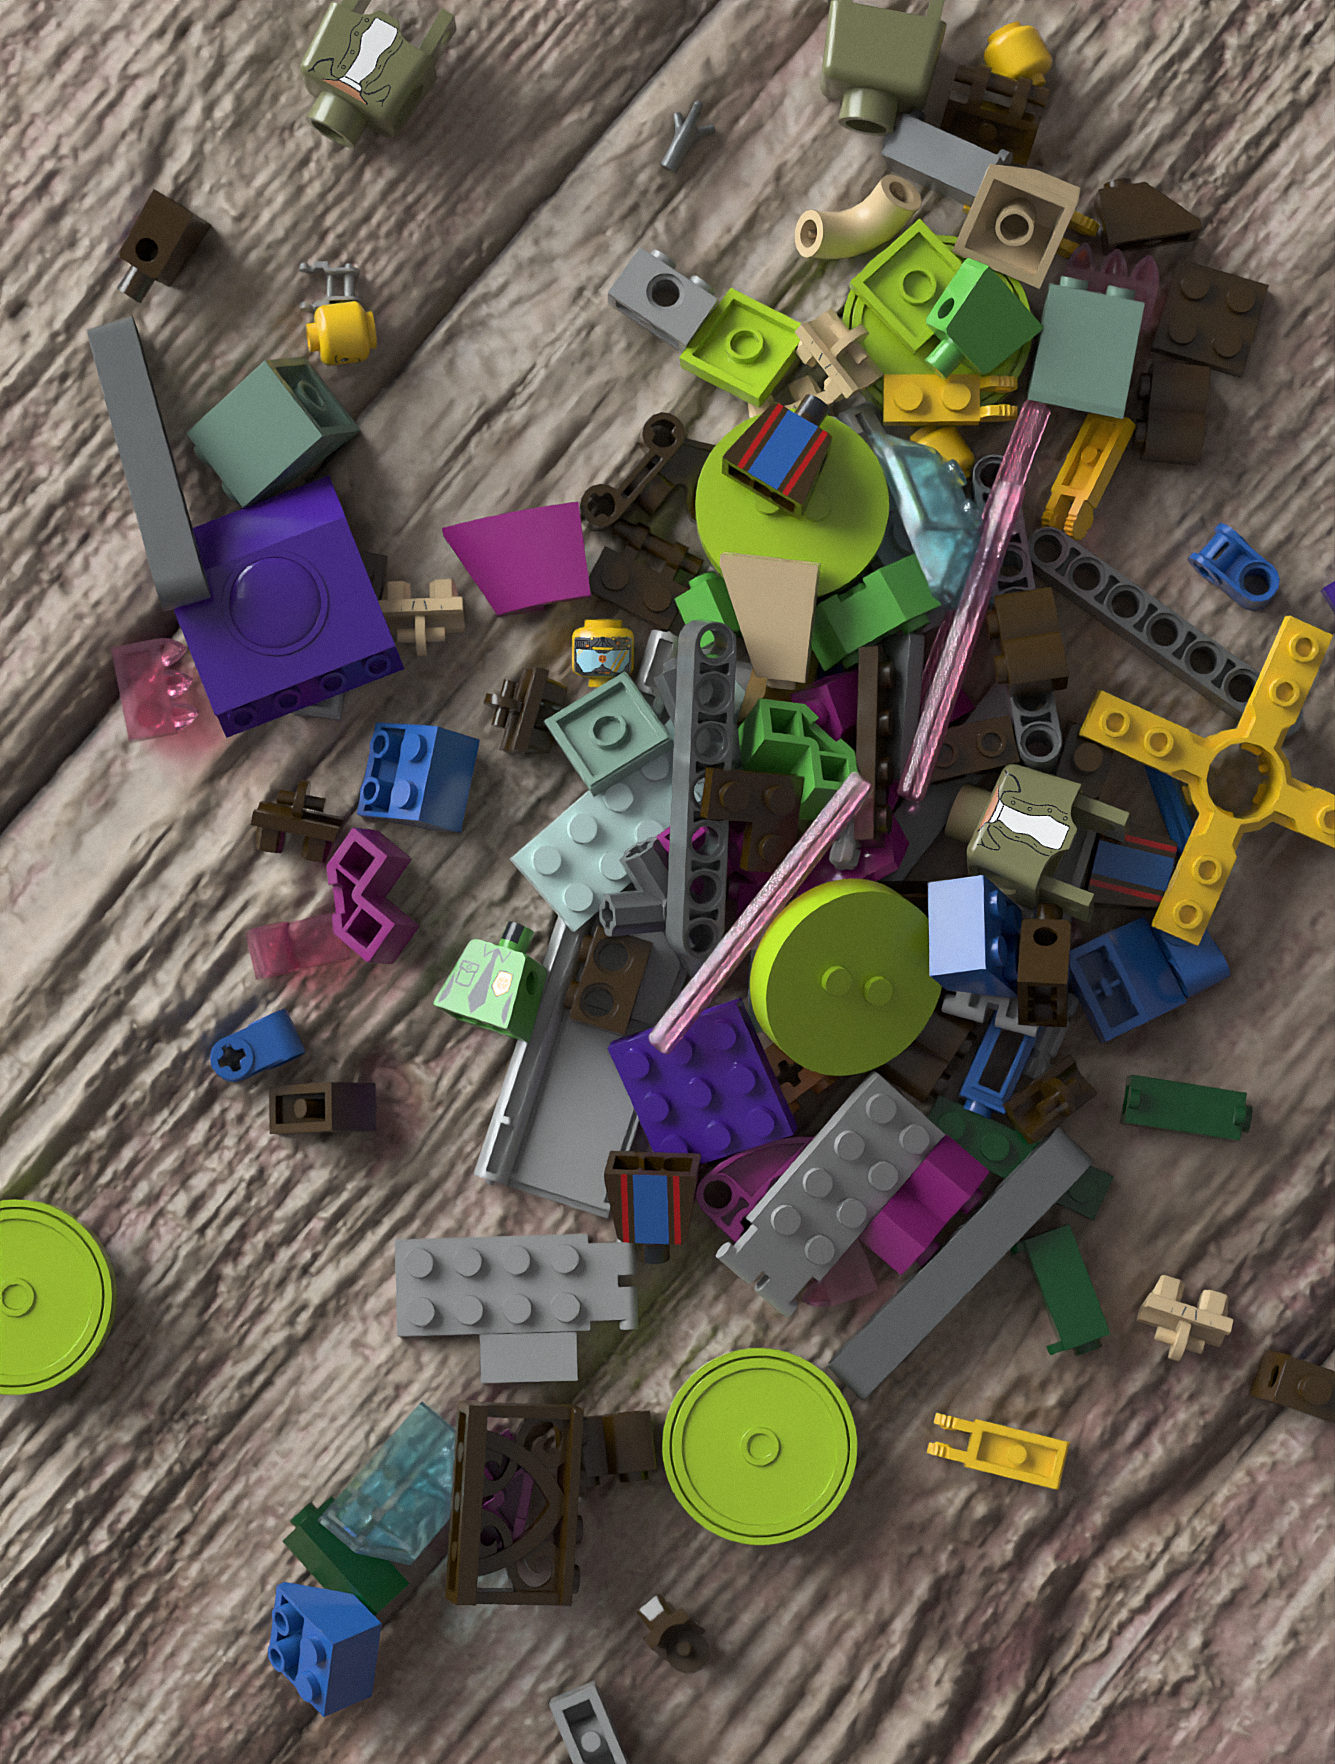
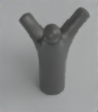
M701 101L694 102L685 122L680 112L673 115L675 135L660 163V166L672 173H677L688 150L695 142L703 136L715 133V126L713 124L699 128L696 127L703 107Z

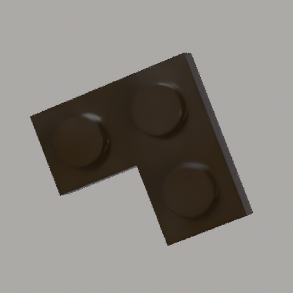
M706 767L700 816L706 819L745 822L739 868L754 872L792 874L804 777L797 774Z

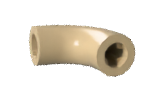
M886 175L880 180L871 194L853 208L841 212L805 211L800 216L795 229L796 248L804 257L825 260L846 259L869 252L892 239L910 221L920 208L922 202L920 194L909 181L902 177Z

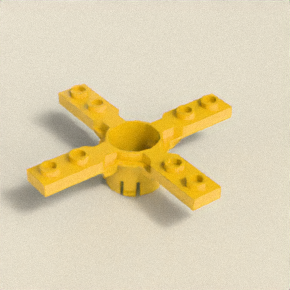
M1285 616L1237 728L1220 731L1206 738L1109 693L1097 690L1078 735L1187 783V785L1181 787L1187 805L1194 804V809L1199 812L1151 923L1152 927L1190 944L1199 946L1237 856L1235 852L1243 833L1260 830L1269 823L1274 822L1335 850V795L1292 778L1289 760L1281 749L1290 726L1296 723L1333 638L1332 634L1292 616ZM1232 744H1239L1241 749L1248 750L1258 756L1255 757L1259 763L1258 770L1261 772V775L1268 776V778L1262 780V784H1258L1257 792L1251 800L1253 802L1251 810H1245L1236 816L1232 812L1225 811L1213 803L1209 796L1206 782L1209 766L1216 755Z

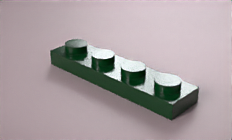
M941 1095L935 1100L927 1117L944 1134L951 1137L987 1168L990 1173L1003 1179L1040 1143L1037 1141L1029 1145L1023 1135L1016 1130L995 1120H988L970 1110L963 1109V1105ZM1089 1166L1055 1203L1087 1219L1094 1220L1114 1176Z

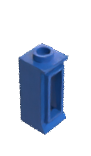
M994 1010L957 1093V1097L966 1100L963 1109L975 1112L990 1120L992 1113L1000 1116L1005 1114L1002 1104L1011 1098L1037 1036L1024 1035L1000 1093L978 1084L1002 1029L994 1026L998 1010Z

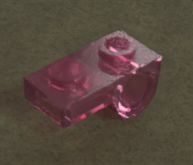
M336 912L293 922L268 924L248 930L246 938L256 980L259 981L351 959L348 945L338 938L333 931L332 914H336Z

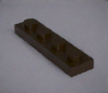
M878 646L859 647L856 763L860 794L855 800L854 840L865 848H885V834L891 833L893 823L891 806L889 804L886 805V786H891L894 778L893 760L891 756H887V738H893L895 732L894 712L892 708L888 709L889 690H894L896 686V668L894 661H890V657Z

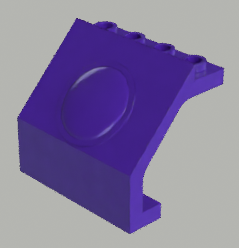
M330 476L323 477L193 528L211 598L175 608L174 612L213 712L217 716L226 738L405 669Z

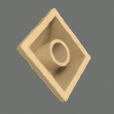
M989 164L952 253L986 264L993 270L1040 289L1078 204L1080 188L1039 170Z

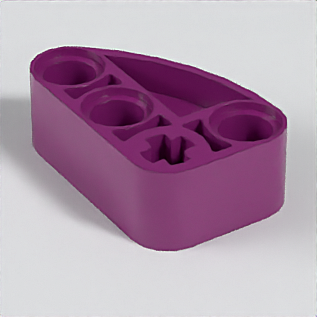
M815 1137L779 1139L733 1155L716 1166L701 1180L696 1190L698 1206L736 1244L744 1230L740 1223L741 1219L749 1215ZM721 1181L730 1188L731 1200L724 1208H711L705 1202L703 1193L706 1185L710 1182Z

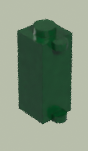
M1130 1075L1126 1077L1120 1124L1236 1142L1240 1141L1241 1132H1249L1253 1106L1246 1104V1092Z
M1064 1224L1017 1242L1010 1249L1011 1255L1024 1251L1057 1342L1046 1346L1048 1354L1053 1355L1061 1351L1073 1349L1075 1356H1079L1102 1347L1100 1338L1111 1333L1070 1224Z
M332 1496L319 1508L311 1501L290 1520L295 1529L282 1542L324 1589L354 1594L374 1616L410 1584Z

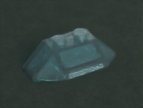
M875 431L868 435L883 469L931 595L951 611L959 606L984 546L978 527L983 525L982 517L971 499L966 500L961 488L967 484L964 473L955 459L948 461L933 447Z
M421 1401L321 1515L318 1521L355 1553L411 1565L450 1519L455 1429Z

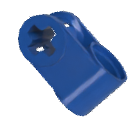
M1218 523L1214 528L1216 534L1199 553H1192L1188 557V562L1204 579L1220 588L1240 607L1251 611L1263 609L1271 602L1279 588L1280 578L1278 571L1252 549L1235 530L1224 523ZM1222 549H1226L1217 560H1213ZM1252 575L1261 577L1267 584V592L1259 596L1252 595L1245 589L1244 579Z
M1151 926V930L1183 995L1187 999L1230 977L1228 964L1221 950L1212 940L1207 928L1199 946H1196Z
M286 1008L269 1014L251 1023L247 1028L222 1038L212 1048L210 1062L213 1070L219 1077L229 1082H239L262 1071L271 1070L302 1056L307 1051ZM231 1047L237 1053L245 1051L246 1057L240 1060L241 1069L236 1072L229 1066L222 1068L220 1062L226 1059L225 1050Z

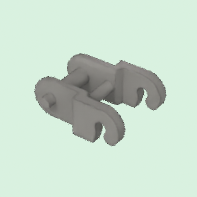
M329 261L314 262L312 266L308 263H300V272L310 274L325 273L327 277V296H325L324 301H315L313 305H310L309 302H301V311L312 313L316 312L317 308L322 305L353 301L361 303V298L354 296V276L361 274L359 268L352 267V264H345V267L330 268ZM334 277H344V296H334Z

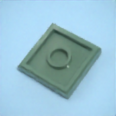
M626 671L544 721L548 730L593 797L674 748L673 739Z

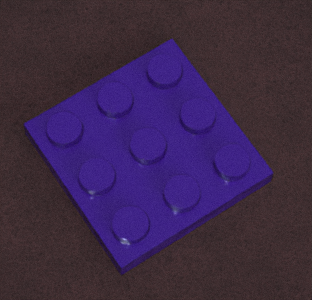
M741 998L612 1041L607 1047L653 1152L698 1153L702 1156L701 1164L794 1135L798 1128Z

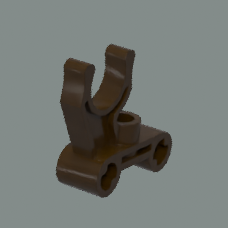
M660 412L652 415L647 419L639 433V445L645 454L644 457L616 489L606 484H597L584 492L579 501L581 523L591 531L601 532L608 530L632 503L636 504L650 516L673 488L679 486L686 493L685 507L690 521L696 524L695 501L698 480L709 454L716 445L684 438L683 424L678 417L671 413ZM664 426L669 429L671 434L668 440L672 445L665 448L656 446L652 442L655 433L651 428ZM602 498L607 499L612 507V515L607 517L605 514H600L597 518L593 517L588 511V500L593 499L599 502Z

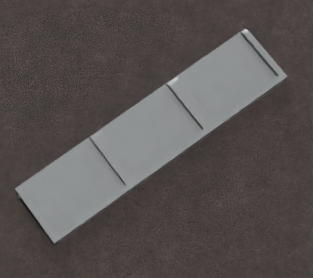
M652 630L634 684L662 725H664L671 718L654 677L666 672L663 665L664 662L678 657L679 637L673 635L670 631ZM702 649L705 655L710 652L709 650ZM736 659L735 680L746 692L753 666L750 663ZM631 882L620 892L637 891L633 882ZM598 911L574 932L569 929L559 916L557 918L542 964L547 970V977L529 1043L517 1040L473 1175L485 1178L488 1185H493L497 1182L608 1218L611 1209L604 1182V1171L610 1151H630L639 1123L636 1111L607 1049L612 1041L622 1037L569 1020L571 1010L563 1008L570 981L580 982L585 964L577 962L585 934L594 936L597 926L603 927ZM663 932L630 935L653 942V947L625 1036L672 1021L687 972L674 950L669 946ZM615 944L606 946L599 956L600 963L608 970L622 968L628 959L625 949ZM597 990L588 995L585 1007L591 1015L602 1017L612 1010L614 1001L609 993Z

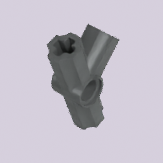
M650 837L627 849L619 860L637 891L603 894L602 902L599 904L600 922L607 936L663 932L666 937L669 856L658 838ZM690 891V896L692 897V899L698 897V895L695 892ZM699 925L693 927L688 934V945L690 948L697 945L701 939L702 932ZM723 946L715 957L706 961L694 960L675 952L689 977L694 980L712 975L724 966L725 960L729 957Z

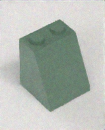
M1061 276L1059 285L1048 284L1040 322L1044 328L1037 336L1025 395L1028 400L1123 419L1145 303L1134 300L1135 290L1108 285L1106 294L1088 291L1089 281Z
M305 357L265 360L186 434L195 444L194 451L198 458L207 466L212 467L223 481L222 487L226 495L232 501L241 504L245 508L278 494L361 430Z

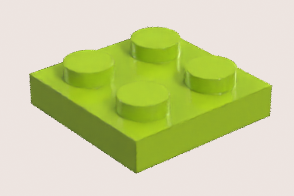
M919 218L850 281L849 287L907 349L915 355L935 336L926 325V318L963 263Z
M730 288L680 355V367L760 409L798 357L795 350L800 339L795 334V331L801 323Z

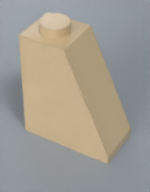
M732 552L722 553L720 555V567L755 676L767 678V687L795 690L796 682L805 683L809 675L821 563Z

